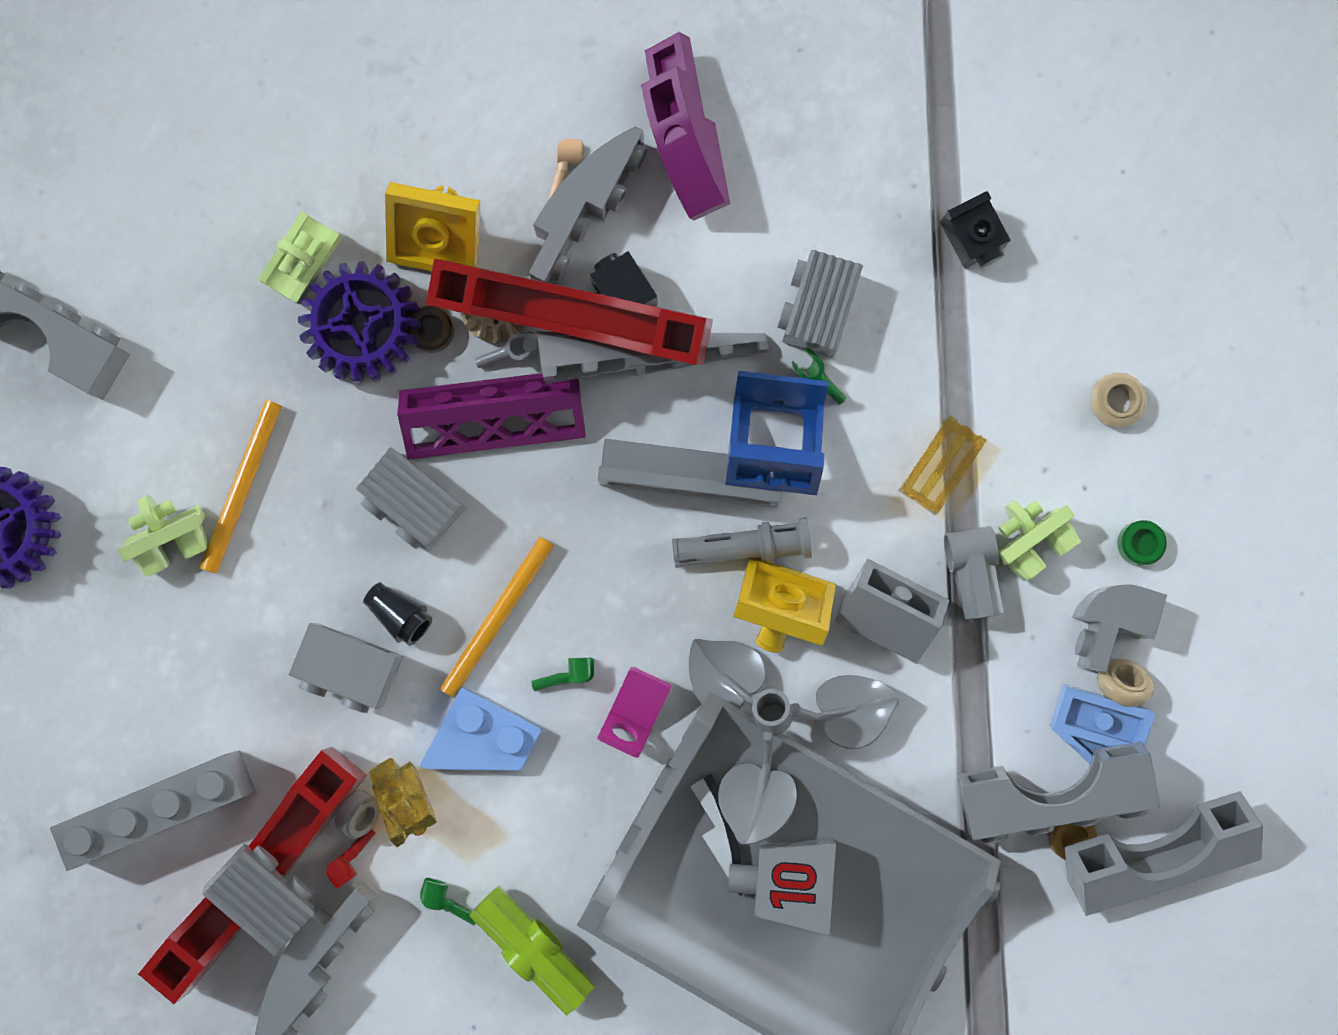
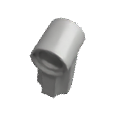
M985 526L945 533V556L950 572L955 575L962 620L1004 614L995 568L999 562V552L992 527Z

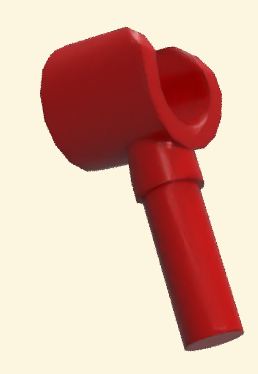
M371 829L365 835L357 838L349 849H346L341 856L327 866L326 876L336 889H339L357 875L349 862L359 855L376 834L374 830Z

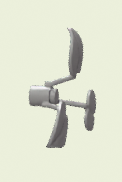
M694 639L691 644L689 675L694 693L701 705L709 692L739 709L745 701L748 705L752 706L755 722L758 728L764 732L762 769L751 763L739 764L725 774L719 786L718 800L721 812L737 841L742 845H751L770 838L788 822L793 814L797 801L794 779L786 772L770 770L772 765L773 736L784 733L790 727L794 715L814 722L825 721V733L831 742L846 749H860L872 744L879 738L899 703V694L880 681L856 675H842L829 679L818 688L816 703L822 713H815L800 707L798 703L790 704L788 697L777 689H766L759 694H755L763 687L765 682V667L760 655L750 646L734 641H709L703 639Z

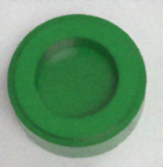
M1140 520L1126 525L1121 530L1117 540V547L1125 561L1132 565L1145 566L1161 559L1167 547V540L1164 531L1156 523Z

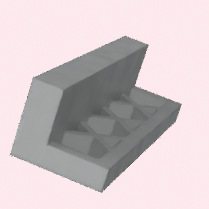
M604 439L602 463L599 466L597 479L599 485L778 507L782 498V491L725 485L728 454Z

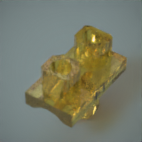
M388 758L369 771L373 783L372 789L389 839L396 847L404 844L410 834L415 836L423 835L426 828L437 823L435 812L428 800L419 773L411 761L400 767L393 758Z

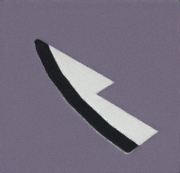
M710 774L690 787L715 826L703 834L702 837L729 878L730 864H741L740 849L732 829L721 812L718 800L719 787Z

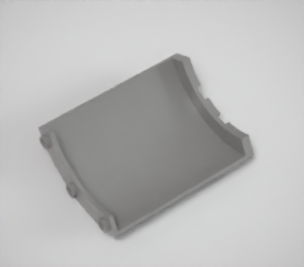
M709 692L683 734L681 743L672 758H669L615 853L616 856L606 875H603L577 926L762 1035H911L930 990L935 992L945 977L947 967L944 964L956 943L983 905L989 907L996 899L1001 887V883L996 880L1001 861L783 734L774 735L770 771H783L794 779L797 790L796 806L788 822L770 838L751 845H742L738 842L741 864L757 866L758 846L762 844L833 839L836 843L830 935H822L756 917L754 914L755 894L739 896L738 893L728 892V877L702 837L703 834L715 826L690 786L711 774L719 787L725 774L733 767L743 763L755 764L762 769L764 732L758 728L754 717Z

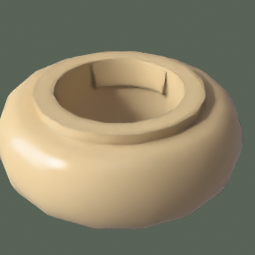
M1116 372L1105 375L1095 384L1091 392L1090 404L1093 413L1100 422L1110 427L1122 428L1134 424L1141 418L1146 409L1147 396L1144 387L1138 379L1127 373ZM1112 388H1120L1128 394L1130 404L1126 412H1116L1109 406L1107 396Z
M1113 659L1109 661L1106 672H1098L1097 682L1104 696L1124 707H1141L1152 697L1154 690L1152 678L1137 663L1125 659ZM1119 679L1127 682L1132 687L1123 684Z

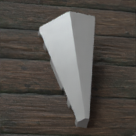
M536 331L541 370L546 385L636 369V374L639 376L694 366V364L653 356L553 331ZM710 333L704 364L768 352L769 347L765 333Z

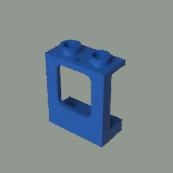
M738 371L725 485L817 496L824 469L825 453L821 452L824 404L829 382L770 375L761 372ZM754 410H766L801 416L803 419L802 450L748 444L751 413Z

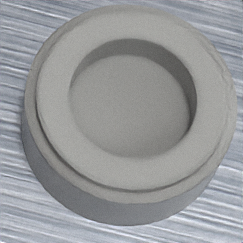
M365 790L354 791L345 798L336 812V828L352 839L365 835L371 830L379 817V800Z

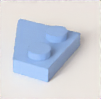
M1063 683L1050 727L1090 764L1094 749L1139 741L1145 746L1156 713L1152 709L1142 706L1124 707L1106 698L1104 695Z
M461 687L420 766L424 769L521 771L543 728L469 689Z

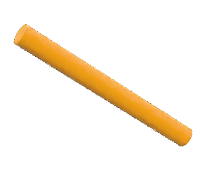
M266 399L264 401L201 562L200 568L214 574L218 573L282 405Z
M539 536L441 685L440 689L453 698L457 696L460 688L464 685L554 548L553 544Z

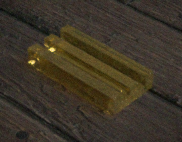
M951 415L945 419L898 489L899 492L933 515H937L987 441L981 435L977 436L971 432L972 429L966 425L962 426L956 422L957 419ZM949 431H952L957 435L921 490L917 492L912 488ZM967 441L971 444L970 448L933 502L930 501L927 497L963 443Z

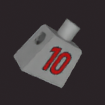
M817 839L759 845L757 866L730 864L728 892L755 894L754 914L758 918L822 935H830L836 843L833 839Z

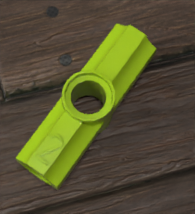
M499 885L469 914L487 936L502 949L501 954L508 965L525 981L530 982L532 980L566 1016L574 1011L595 988V983L563 952V945L556 935L537 918L532 920Z

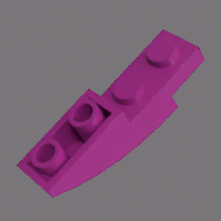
M679 31L645 50L650 80L641 84L652 133L668 177L689 219L695 221L729 205L730 199L715 122L705 118L690 37Z

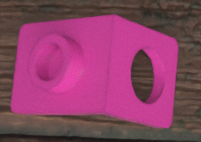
M631 667L597 739L630 756L639 758L671 690V685L636 667ZM612 729H623L633 735L635 741L620 739L614 734Z

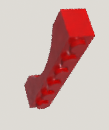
M435 258L425 305L571 335L694 365L704 364L713 319Z
M334 747L321 750L291 786L272 816L249 844V847L254 850L257 846H261L269 852L279 863L275 869L285 877L333 819L345 798L353 793L368 775ZM205 897L168 936L138 975L172 1004H176L195 988L242 928Z

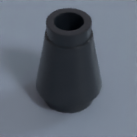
M381 582L375 584L367 592L363 600V604L369 608L397 643L403 641L408 646L415 644L423 637L432 623L433 618L426 613V606L390 587H386Z

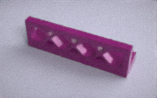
M542 373L399 390L397 416L407 460L586 438L579 379L546 385ZM573 409L575 424L555 426L546 419L553 411ZM518 415L530 422L523 431L515 432L501 425L508 417ZM475 421L485 427L479 436L466 437L458 432L457 429L463 422ZM431 427L441 434L433 442L415 444L412 428Z

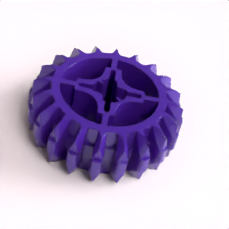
M359 261L356 265L355 273L352 274L348 265L341 263L339 265L341 276L335 278L330 271H324L323 277L328 283L323 288L317 283H310V289L317 296L315 300L309 298L301 299V305L311 311V314H303L297 317L298 323L301 326L310 328L303 331L299 337L304 344H312L306 353L312 360L321 358L318 367L325 373L335 367L334 377L344 381L351 370L353 382L361 384L364 380L365 371H368L370 378L374 382H378L381 378L380 367L384 366L393 375L397 372V369L391 361L396 356L405 363L410 360L409 355L402 348L404 345L410 347H417L418 340L408 334V329L420 330L422 328L420 320L410 318L413 313L420 311V307L415 301H407L413 292L408 285L398 288L401 278L395 272L385 278L384 267L377 264L369 274L366 263ZM358 290H371L381 293L390 299L392 306L382 308L380 304L367 306L360 297ZM343 297L344 306L339 315L328 319L329 324H326L330 310ZM356 307L369 320L368 323L363 322L366 325L362 330L363 337L351 325L352 322L356 323L354 318L358 316ZM394 321L390 337L377 350V334L382 329L390 327V322ZM338 337L340 340L354 339L356 346L360 348L362 356L355 357L340 354L334 351L328 339Z
M0 467V492L11 494L17 499L20 506L15 509L7 507L3 510L0 505V556L4 561L0 563V587L3 589L13 588L15 580L23 583L32 580L30 569L40 572L46 569L40 557L42 555L54 556L57 554L53 547L48 546L49 539H59L62 536L60 531L51 529V523L57 522L62 517L59 513L47 512L56 501L53 496L41 495L45 486L38 481L29 483V474L21 471L13 474L12 470L7 467ZM27 526L24 541L21 543V533Z

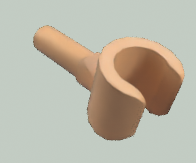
M564 139L558 144L557 171L548 198L553 195L558 186L567 177L568 164L579 165L583 161L584 144L582 140Z

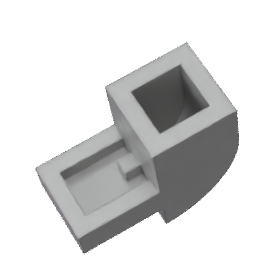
M1129 584L1103 587L1088 594L1076 607L1072 618L1089 623L1088 629H1083L1080 632L1076 642L1075 654L1080 656L1077 666L1095 672H1106L1118 632L1139 639H1155L1167 595Z

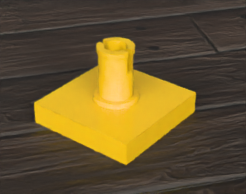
M390 182L385 192L386 262L432 271L434 258L478 267L480 200L459 196L451 187H448L447 193H443L444 186L428 190Z
M749 558L733 617L762 626L757 634L756 643L760 648L768 652H781L787 635L823 646L829 631L836 583L771 562L766 563V561H762L759 558Z

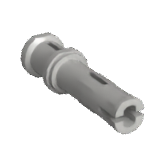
M807 517L800 518L798 523L771 526L769 522H762V525H757L758 530L712 534L692 538L672 539L675 567L761 557L762 561L770 563L774 561L775 557L800 554L804 558H812Z

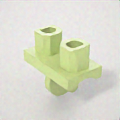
M301 211L285 238H281L277 243L276 247L278 249L258 280L300 305L301 299L306 296L310 289V283L315 282L341 241L342 236Z
M144 496L138 499L141 513L128 518V522L134 531L146 525L149 528L124 540L125 545L118 548V552L124 562L133 559L145 577H149L162 571L170 564V560L161 546L166 542L174 539L184 558H190L207 549L209 543L202 526L206 515L199 504L165 520V516L177 511L173 501L169 499L157 505L151 496Z
M1011 501L1005 506V511L1010 519L998 528L1006 538L1017 530L1022 534L998 550V565H1008L1023 581L1031 579L1047 567L1033 549V546L1041 540L1045 539L1057 557L1067 553L1081 542L1074 527L1069 522L1075 514L1068 505H1065L1061 509L1056 508L1034 524L1032 519L1043 512L1039 503L1034 501L1023 509L1016 501Z

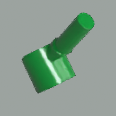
M805 348L804 350L813 359L810 367L800 369L793 360L792 367L801 378L828 381L827 394L838 405H841L847 397L824 373V363L813 350Z
M591 657L568 658V672L533 680L531 682L534 691H539L560 684L589 682L594 677V659Z
M430 877L424 879L420 892L421 903L424 907L432 910H444L473 926L476 924L469 916L472 911L454 902V900L445 898L449 886L448 883Z

